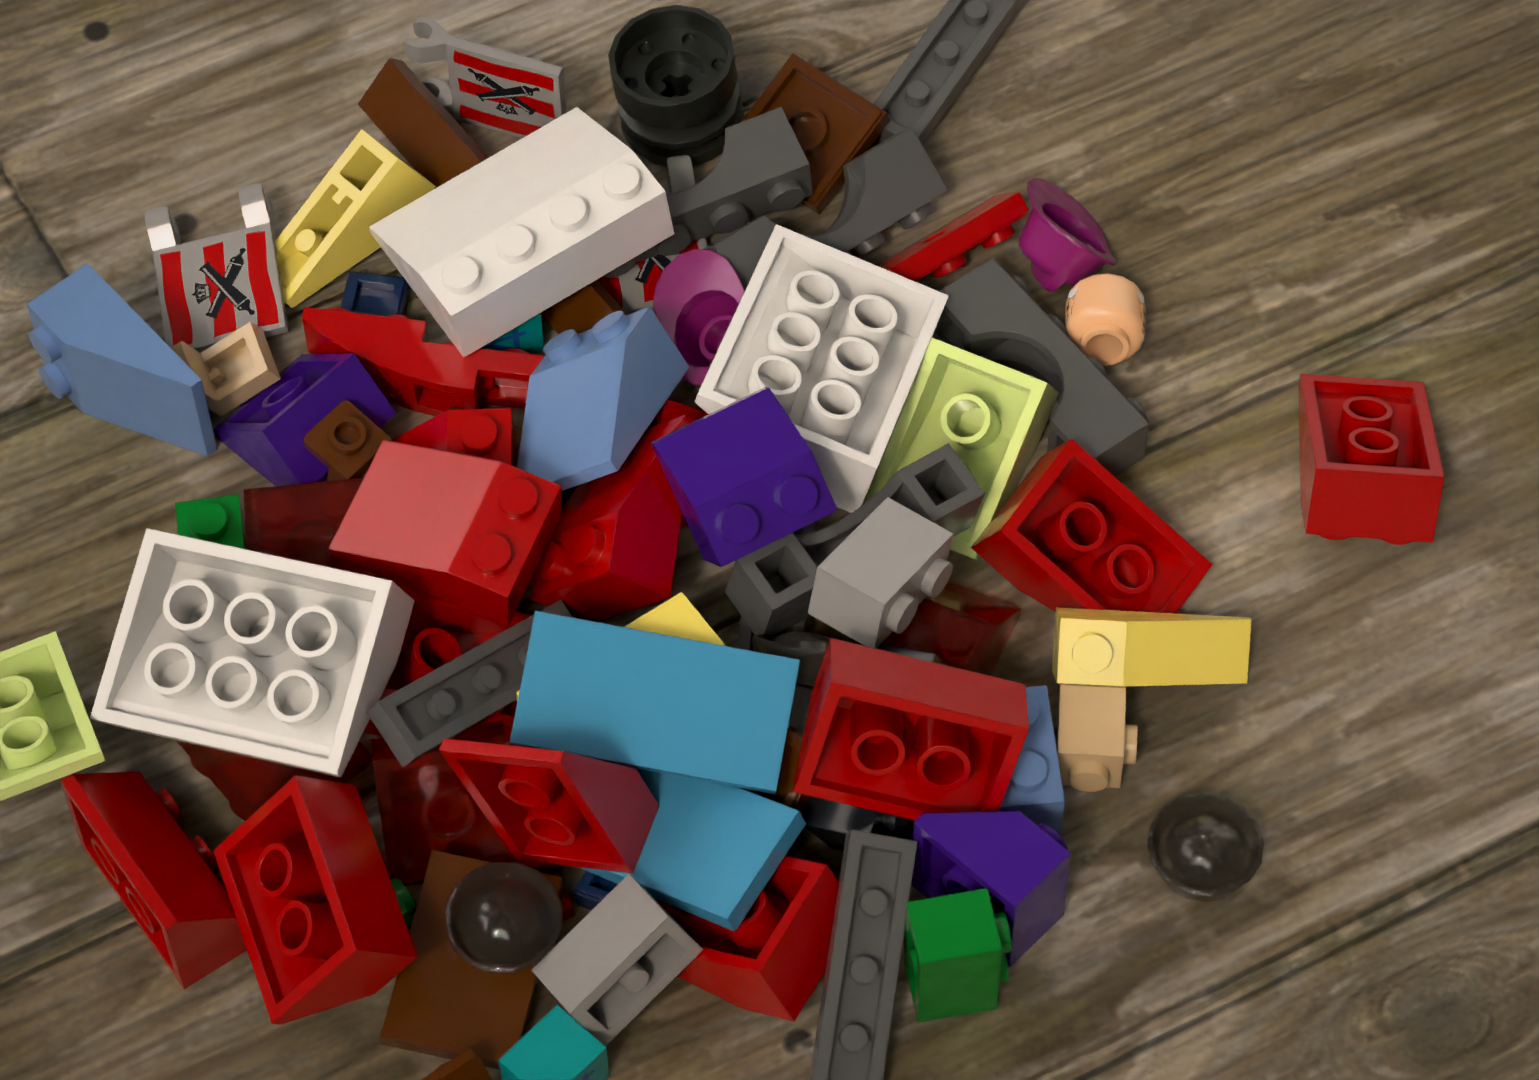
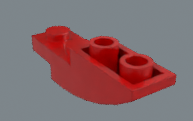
M304 307L302 313L308 353H354L388 402L432 416H437L449 410L451 406L460 409H482V404L525 409L529 377L544 358L543 355L530 354L520 349L500 351L483 348L463 358L452 342H445L443 344L429 342L426 321L413 320L404 315L378 316L352 313L349 310L338 307L327 309Z

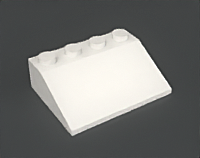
M578 107L369 227L372 236L463 358L674 235L666 192L632 149Z
M776 224L699 389L695 403L706 413L711 414L764 387H769L812 451L836 507L852 513L863 504L949 295Z
M146 528L90 719L99 723L341 777L370 719L366 711L379 701L397 665L414 600L391 580Z

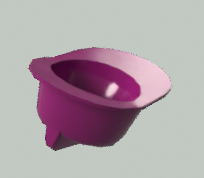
M1032 178L1027 182V192L1033 208L1020 235L1018 245L1023 254L1031 261L1033 276L1045 290L1053 292L1063 283L1075 286L1080 280L1094 275L1105 263L1112 266L1117 264V261L1109 251L1104 234L1098 223L1078 201L1058 186L1044 179Z
M693 249L678 255L664 268L655 285L653 309L656 317L689 366L682 379L694 386L702 385L745 292L738 273L728 259L712 250Z

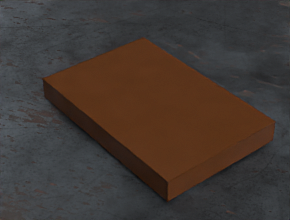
M432 850L409 931L418 958L397 975L380 1036L382 1045L446 1059H453L463 1051L473 1048L485 1067L500 1070L499 1059L525 1035L539 978L532 972V969L545 957L564 886L563 877Z

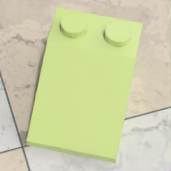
M931 338L864 504L886 485L896 471L949 443L985 492L971 527L952 538L950 550L978 560L979 555L970 547L1014 492L1036 450L1059 392L1045 381Z
M56 631L0 652V801L104 762L105 758Z

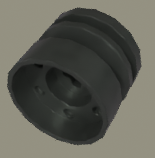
M681 5L653 8L629 20L614 37L608 54L613 88L618 104L623 136L636 154L654 164L667 166V159L670 157L688 155L691 157L692 165H698L722 154V147L725 144V128L738 124L744 119L731 34L722 22L713 15L700 8Z

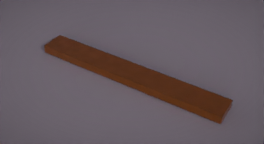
M389 58L358 103L361 109L409 164L434 184L435 188L489 158L403 60ZM598 280L540 313L558 334L569 329H574L577 334L590 330L602 318L616 311H623L625 316L628 315Z

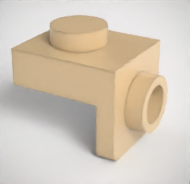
M248 322L201 353L183 341L171 347L202 380L208 409L220 417L281 379L263 330L252 322Z

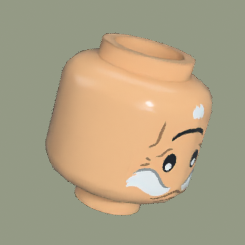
M1106 273L1084 278L1071 288L1065 304V328L1068 331L1070 340L1086 357L1089 355L1093 356L1102 366L1113 365L1131 358L1141 348L1145 337L1146 306L1144 295L1135 283L1123 276Z

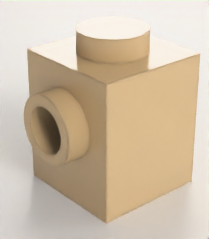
M1060 684L1056 748L1062 785H1069L1076 790L1084 792H1096L1105 788H1120L1123 764H1135L1137 753L1138 727L1137 725L1125 724L1126 687Z

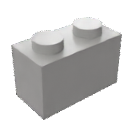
M887 497L817 567L808 614L860 644L876 649L893 631L898 634L902 633L912 621L918 605L927 595L935 598L947 584L953 569V564L947 561L953 533Z
M628 874L532 969V972L567 1012L606 1047L703 949L667 910Z

